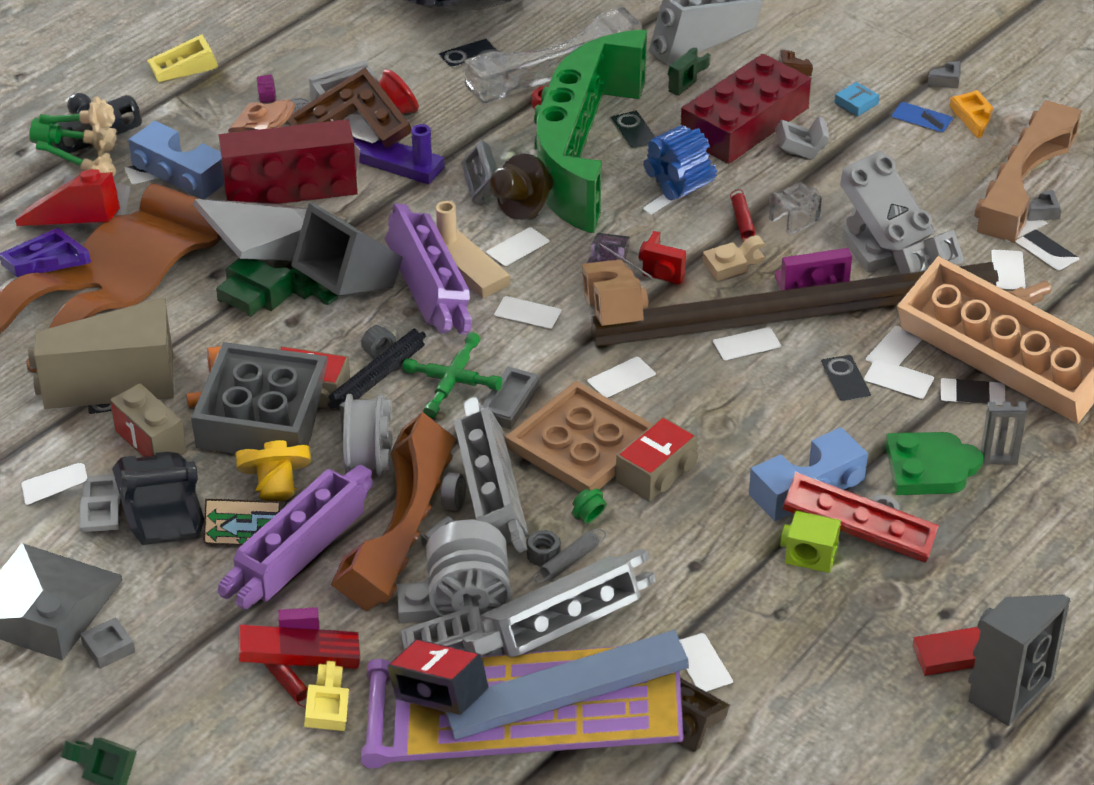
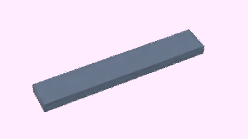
M672 630L489 686L462 715L445 712L454 739L457 740L689 668V661L676 631Z

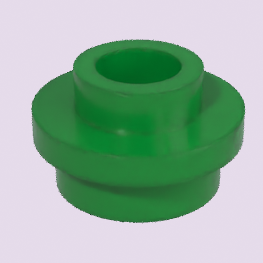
M589 489L583 490L572 502L574 506L571 512L572 516L576 520L581 519L585 524L595 520L607 506V502L603 499L604 494L599 489L592 491Z

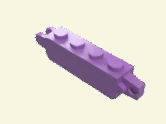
M394 203L393 211L388 218L389 229L385 241L389 249L403 257L399 269L427 325H434L439 333L446 334L454 326L458 334L467 335L471 331L472 324L471 316H469L466 308L470 300V290L431 215L428 213H412L406 204Z
M359 464L344 476L330 469L323 472L238 548L233 559L234 568L226 574L225 578L223 577L220 580L217 593L227 600V598L230 599L233 594L239 591L235 603L244 610H248L249 607L251 608V605H254L259 599L267 602L364 513L363 501L368 495V490L373 486L371 479L372 471Z

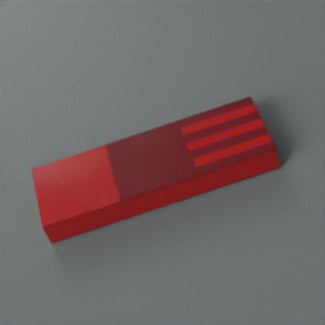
M240 625L238 633L239 662L314 667H318L319 664L326 665L327 661H333L335 666L359 669V632Z

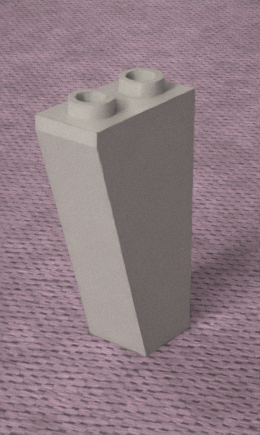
M662 0L648 51L666 65H671L691 48H697V53L754 29L763 1Z

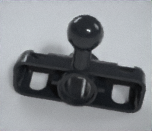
M74 93L68 99V111L71 114H80L81 111L89 110L91 99L84 93ZM124 95L106 102V104L111 105L114 109L115 122L110 128L117 130L115 135L134 129L142 124L138 104L132 96ZM132 112L134 115L133 121L128 124L123 123L121 115ZM81 121L56 123L61 125L64 130L85 132V130L93 131L90 123L82 124ZM61 136L60 142L58 144L53 143L52 146L70 154L93 144L84 143L83 139L75 138V143L67 147Z

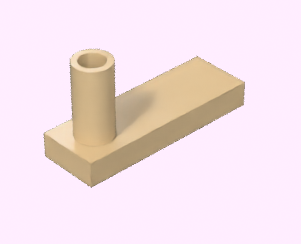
M451 201L439 202L436 205V226L466 284L482 298L510 286V274L457 229L456 205Z

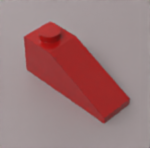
M98 169L81 172L77 177L27 207L15 220L16 226L109 222L120 210L112 172L100 173Z

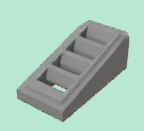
M478 606L456 611L402 629L403 649L405 650L416 639L432 642L431 638L438 637L439 641L435 642L436 644L465 650L462 639L482 629Z

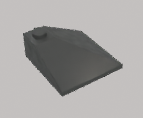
M22 543L0 570V640L63 661L81 637L80 633L87 629L121 583L122 575Z

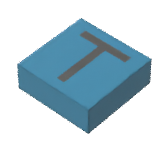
M855 82L836 93L834 103L858 117L879 104V94Z

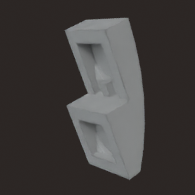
M954 229L893 252L900 274L926 271L938 256L955 265L965 261Z
M114 474L87 476V480L83 482V497H80L81 532L119 529L122 500Z

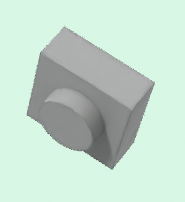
M428 582L397 584L399 623L424 622L438 618V615L430 606Z

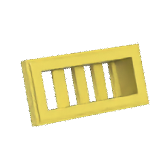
M203 34L147 60L158 82L201 73L219 67Z

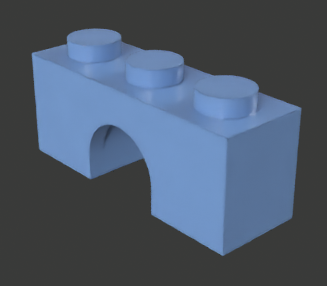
M153 121L128 139L132 165L187 193H191L201 199H206L224 185L220 151L202 143L194 150L181 152L179 132L157 121Z
M840 427L811 440L809 467L793 465L781 454L752 467L750 470L749 495L774 521H777L788 515H793V513L783 510L782 507L795 472L844 490L848 487L856 486L865 480L868 453Z

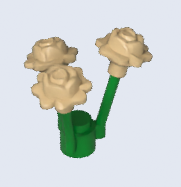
M95 96L93 102L90 103L89 110L81 111L80 114L55 116L40 114L39 118L35 117L32 120L29 138L30 142L36 143V150L47 151L80 166L82 171L98 169L100 173L112 172L113 176L116 173L110 154L105 153L114 150L117 139L115 135L117 130L110 128L115 122L114 109L111 105L106 104L105 99L101 100L98 96ZM81 121L82 124L90 123L93 131L85 130V132L64 130L61 125L56 123ZM61 136L83 139L84 143L93 144L95 150H97L98 158L95 161L87 158L82 160L52 145L53 143L58 144Z

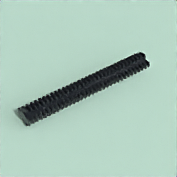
M416 328L405 334L343 385L333 391L328 396L330 399L328 403L331 410L336 408L340 411V404L346 401L347 394H352L354 399L362 397L404 363L405 359H409L424 347L423 341L427 337L423 331L419 333Z

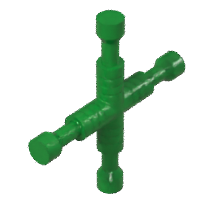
M468 333L465 338L464 347L456 353L449 366L434 363L425 365L408 358L404 360V372L411 374L420 372L425 373L427 377L441 379L434 391L435 396L432 401L427 402L423 409V412L428 417H436L440 410L439 405L441 401L448 397L456 382L472 386L477 384L486 385L489 389L497 391L501 389L502 377L495 375L486 377L479 375L475 371L464 370L470 359L469 354L471 350L476 348L481 340L477 333Z

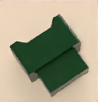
M238 258L225 269L226 280L216 288L217 301H224L246 312L249 317L262 307L269 311L274 310L294 293L293 276L290 269L286 267L274 268L257 259Z

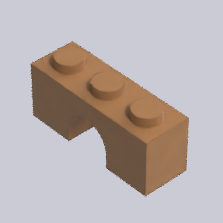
M622 259L581 264L584 297L590 306H595L596 317L602 326L644 320L643 309L648 308L646 288H641L639 278L634 277L633 270L628 269Z

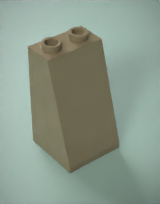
M165 298L155 299L35 332V347L28 348L30 368H37L38 373L34 374L33 377L35 395H42L44 409L109 404L111 398L139 383L158 399L174 398L173 348Z

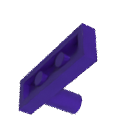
M418 124L412 127V147L396 142L386 149L380 140L371 143L358 138L353 139L355 145L360 149L359 163L428 185L445 167L444 157L432 153L431 128L425 124Z

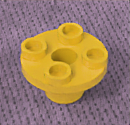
M282 440L264 443L263 450L244 449L235 453L237 471L257 475L258 486L255 492H259V497L265 501H286L292 498L295 491L298 490L294 487L293 471L306 467L311 463V453L308 445L287 447V442Z

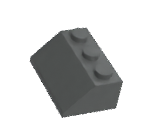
M1064 594L1005 597L994 609L988 608L982 614L977 626L980 630L979 641L973 651V656L976 657L975 665L968 679V682L971 684L968 702L1010 726L1047 688L1055 677L1070 603L1069 597Z

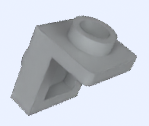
M819 116L809 129L785 120H781L775 129L781 149L789 154H798L812 160L820 149L825 148L829 140L825 119Z

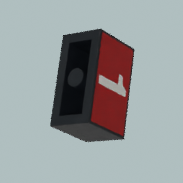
M419 639L414 640L387 665L397 700L462 715L489 688L480 653Z

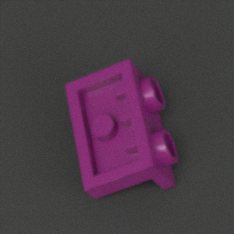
M849 248L782 257L781 270L775 272V280L780 290L850 281L852 254Z

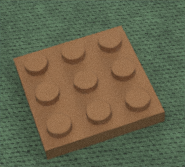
M576 380L505 437L507 449L577 491L582 492L585 489L592 491L602 488L616 476V455L653 424Z

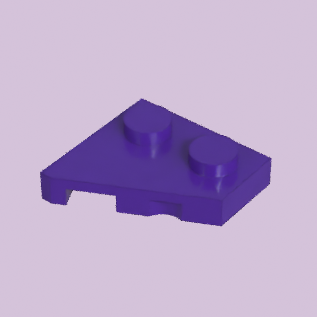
M59 228L0 253L2 266L16 277L30 273H43L91 262L89 251Z

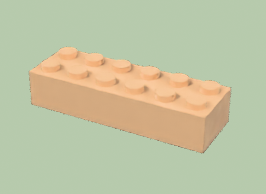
M938 256L897 305L902 329L1078 424L1093 406L1094 337Z

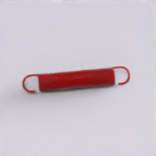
M737 189L731 193L730 199L740 235L744 242L749 237L755 236V229L744 191ZM738 190L742 191V193H737V194H734V195L732 196V194H733L735 191H738Z
M264 664L296 703L301 707H306L301 705L299 701L307 698L308 688L288 665Z

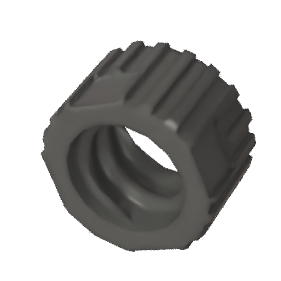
M374 325L365 332L361 340V347L375 359L396 342V337L385 327Z
M538 530L529 535L527 539V559L530 560V563L539 567L561 552L560 538L552 531ZM539 547H549V549H547V550H541V549H538V548H539Z

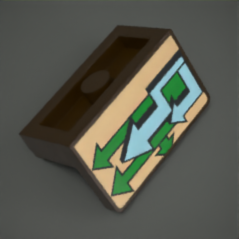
M205 499L203 541L205 544L242 546L286 506V501Z

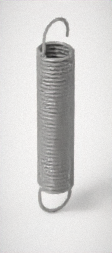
M595 529L585 533L541 566L540 572L545 579L536 581L535 577L539 575L536 574L533 577V581L542 582L554 579L598 546V542L606 538V532L602 529ZM594 531H603L605 534L604 538L599 540Z

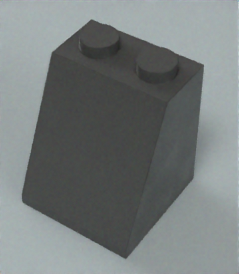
M309 203L291 266L335 294L346 295L393 288L403 257L315 203Z

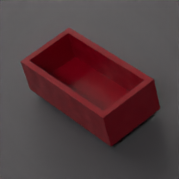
M762 53L681 107V125L690 128L691 131L699 128L700 133H704L705 139H708L710 146L707 148L706 153L730 164L776 132L775 129L781 120L790 122L809 109L811 77Z
M349 119L218 134L226 201L283 204L358 195L355 148Z

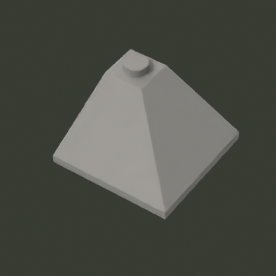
M194 199L193 206L239 258L293 260L307 208L281 204Z

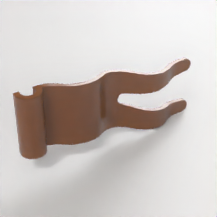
M152 183L145 189L141 197L139 211L113 217L109 222L101 224L88 237L83 247L89 251L90 263L51 272L25 274L6 285L0 291V334L29 303L53 291L82 290L91 287L101 288L98 291L84 292L71 298L59 310L49 328L89 318L104 310L136 305L146 299L158 287L168 270L182 256L195 249L212 247L222 238L193 206L194 199L199 198L157 183ZM28 358L26 360L27 369L30 372L37 373V368H30Z

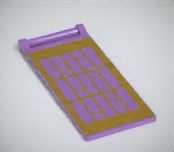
M620 646L533 652L509 657L507 654L482 656L488 686H492ZM373 659L367 664L370 692L366 745L361 750V763L368 768H380L387 763L400 761L681 742L683 740L680 671L457 740L454 739L445 711L396 699L394 746L386 747L382 745L386 682L391 679L387 665L391 662L384 659Z

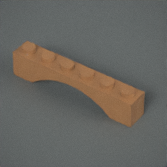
M1045 100L1039 111H1033L1029 127L1022 129L1018 145H1013L1010 149L1007 163H1001L997 180L990 181L986 198H980L977 203L974 215L976 218H979L977 232L1015 243L1026 224L1030 200L1022 180L1040 163L1055 156L1068 153L1078 135L1082 110Z

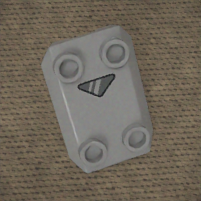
M878 151L842 169L840 186L856 209V213L848 216L846 219L847 227L851 233L857 235L865 231L867 226L879 245L889 252H895L929 238L935 233L931 224L932 218L930 214L921 209L896 171L895 162L890 156L884 155L882 151Z

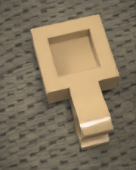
M756 235L746 239L739 248H737L734 242L703 251V263L717 282L748 272V264H758L765 260V256L759 250V248L765 247V243L760 236Z

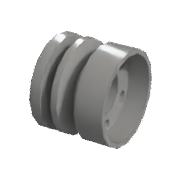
M472 519L459 520L441 526L430 536L426 544L430 606L438 616L441 617L477 606L480 615L510 602L511 589L506 539L499 529L487 522Z

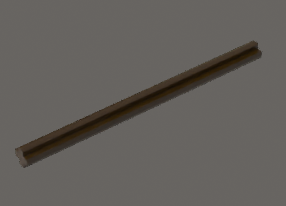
M993 262L959 266L997 286L996 282L999 281L997 270H994ZM925 271L643 309V321L602 326L595 315L591 316L592 339L594 338L595 347L897 306Z

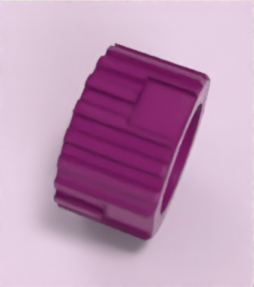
M273 75L257 76L260 102H275L276 91Z

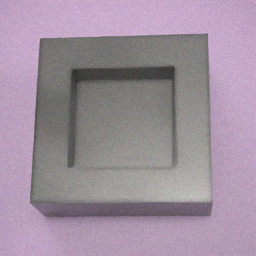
M116 617L80 633L83 646L99 669L135 653L134 641Z

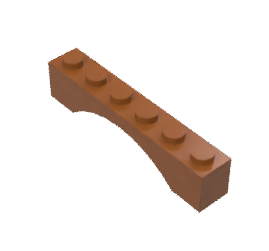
M423 412L401 429L390 453L395 469L397 491L395 508L388 527L381 537L364 541L345 555L331 583L334 588L366 612L380 602L385 604L394 595L397 589V585L394 584L395 580L409 561V558L406 557L407 552L420 535V531L417 530L419 524L431 510V505L429 504L431 496L437 492L442 484L440 475L453 458L450 452L456 438Z

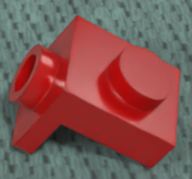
M653 231L649 240L642 242L639 250V261H643L642 270L651 275L652 278L681 285L685 278L686 250L661 245V232Z

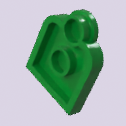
M917 432L886 434L885 446L896 495L952 494L960 492L966 487L968 477L975 475L983 465V453L973 445L962 444L961 440L952 433Z

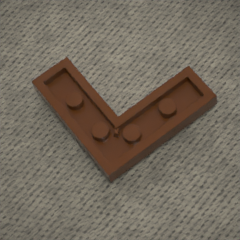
M366 68L361 69L292 113L287 120L290 126L329 122L331 119L337 121L343 120L355 111H358L386 149L409 135L412 129L409 122Z

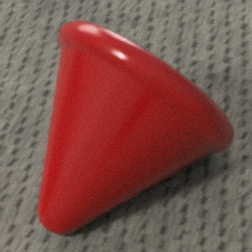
M383 70L379 85L401 114L418 112V101L407 84L392 70Z

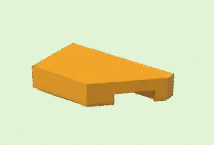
M978 90L950 97V108L976 138H981L992 118L993 107Z

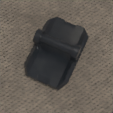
M168 451L156 453L155 456L121 457L115 463L112 470L130 530L142 545L199 537L204 523V516L195 491L198 475L194 461L186 462L179 453Z

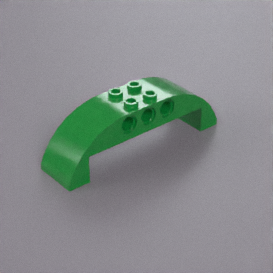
M631 30L609 34L591 40L576 48L557 66L549 87L544 86L542 105H537L535 109L534 124H537L534 149L537 150V157L542 160L547 171L554 179L553 187L549 191L545 203L561 219L588 233L595 232L601 215L602 161L581 158L603 95L640 99L646 82L647 30Z

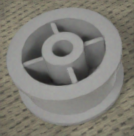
M347 394L343 426V453L346 474L359 464L370 470H376L378 476H382L383 471H389L390 453L393 446L392 431H389L392 403L391 399H384L383 394H379L377 400L354 399L352 394Z

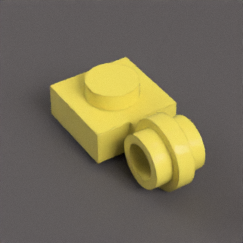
M327 661L326 665L319 664L316 685H308L304 727L345 731L349 689L341 688L343 667L335 666L333 661Z

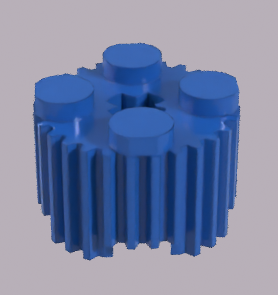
M680 125L651 139L647 145V152L649 154H647L648 158L643 161L645 172L651 178L656 177V181L660 183L663 194L668 200L681 198L714 181L717 176L715 164L710 165L709 154L706 153L707 148L710 147L708 139H705L704 133H700L699 128L691 131L690 128Z

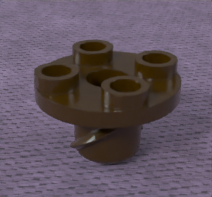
M520 153L512 156L503 167L494 171L490 179V190L497 197L500 208L507 216L520 220H533L544 206L548 193L553 187L554 179L547 171L541 159L531 154Z

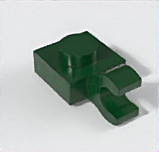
M694 47L674 61L668 69V91L679 96L696 83L697 74L710 66V54L707 53L703 57H698L697 48Z
M294 267L290 269L293 276L294 294L304 300L313 295L325 305H329L338 299V295Z
M94 738L92 745L81 740H76L75 743L65 740L61 757L85 765L82 778L99 785H127L137 751L105 738Z

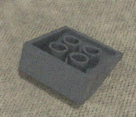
M223 342L191 416L196 448L235 454L237 451L244 449L263 450L264 443L277 440L286 441L287 447L309 445L326 372L327 356Z

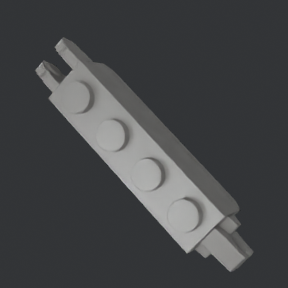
M474 397L464 401L466 416L455 420L454 425L477 521L487 522L499 529L506 539V544L512 542L514 548L521 553L527 550L525 537L529 534L503 429L489 407L484 408L480 404L478 397Z
M638 549L619 558L613 556L606 557L480 615L482 629L462 639L465 650L480 653L481 655L489 652L490 656L507 654L509 657L522 655L637 601L641 596L639 591L656 582L653 571L641 572L635 576L632 569L650 559L648 551L646 549Z

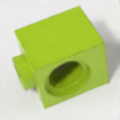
M796 511L792 524H785L782 531L780 547L786 548L785 564L830 573L838 548L841 520Z

